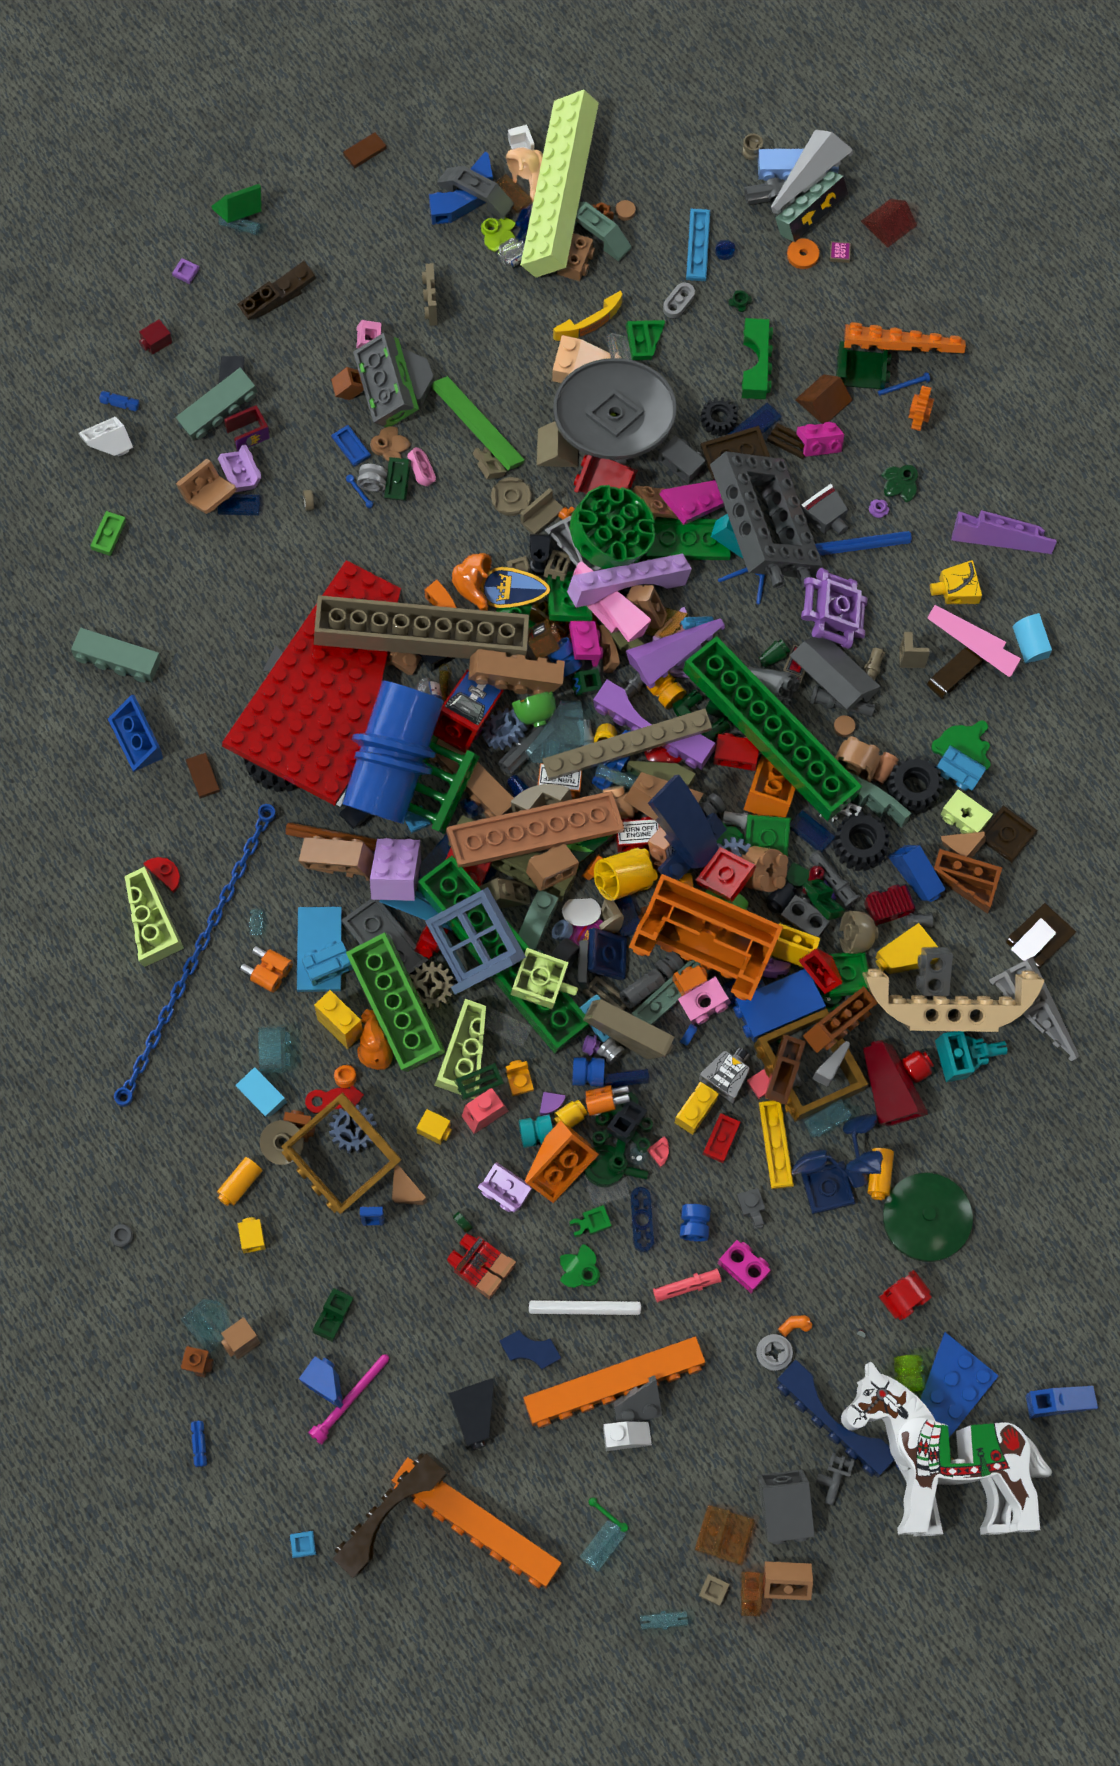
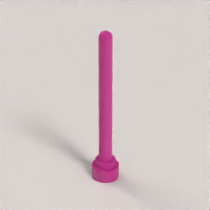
M384 1354L376 1361L342 1400L343 1406L341 1409L336 1407L322 1424L313 1426L308 1432L313 1439H317L320 1445L328 1438V1430L389 1362V1356Z

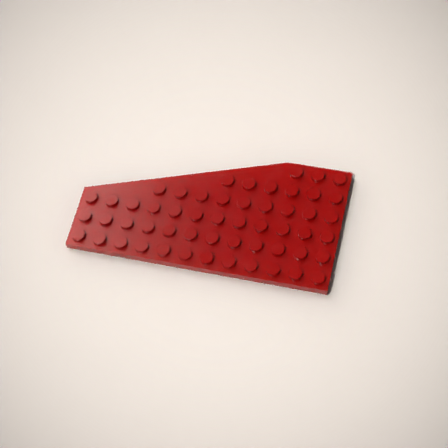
M346 560L322 596L398 603L401 588ZM316 603L223 740L222 747L335 806L348 786L356 762L354 756L356 751L360 750V746L352 740L353 734L366 732L381 686L388 651L314 645Z

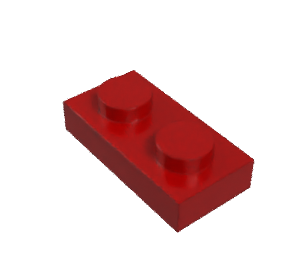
M720 1113L703 1155L723 1163L739 1128L740 1121Z

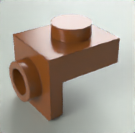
M291 1110V1113L285 1112L283 1120L292 1122L298 1128H302L312 1120V1117L304 1115L301 1111ZM315 1126L303 1136L304 1142H308L309 1137L314 1136Z
M187 1346L181 1368L194 1372L196 1376L205 1378L206 1373H210L212 1370L213 1359H210L209 1351Z

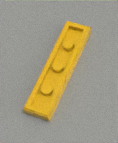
M776 1101L759 1102L771 1189L793 1187L782 1104Z

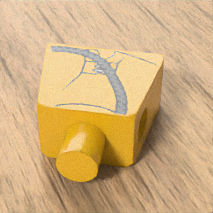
M973 560L944 569L939 577L940 582L930 584L931 595L943 594L946 604H979L982 597Z

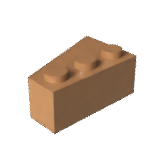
M641 772L624 798V801L656 821L658 816L649 806L648 802L668 781ZM690 789L697 802H699L704 793Z
M313 836V838L304 837L299 862L306 869L333 874V871L346 872V877L353 878V875L356 874L364 876L366 881H370L374 853L359 839L345 841L337 837L332 838V840L320 836Z

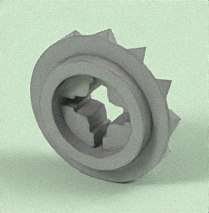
M771 1334L761 1339L757 1346L756 1354L761 1366L769 1371H780L791 1362L793 1350L790 1342L785 1337ZM771 1344H773L776 1350H784L778 1354V1362H776L773 1356H766V1354L771 1352Z

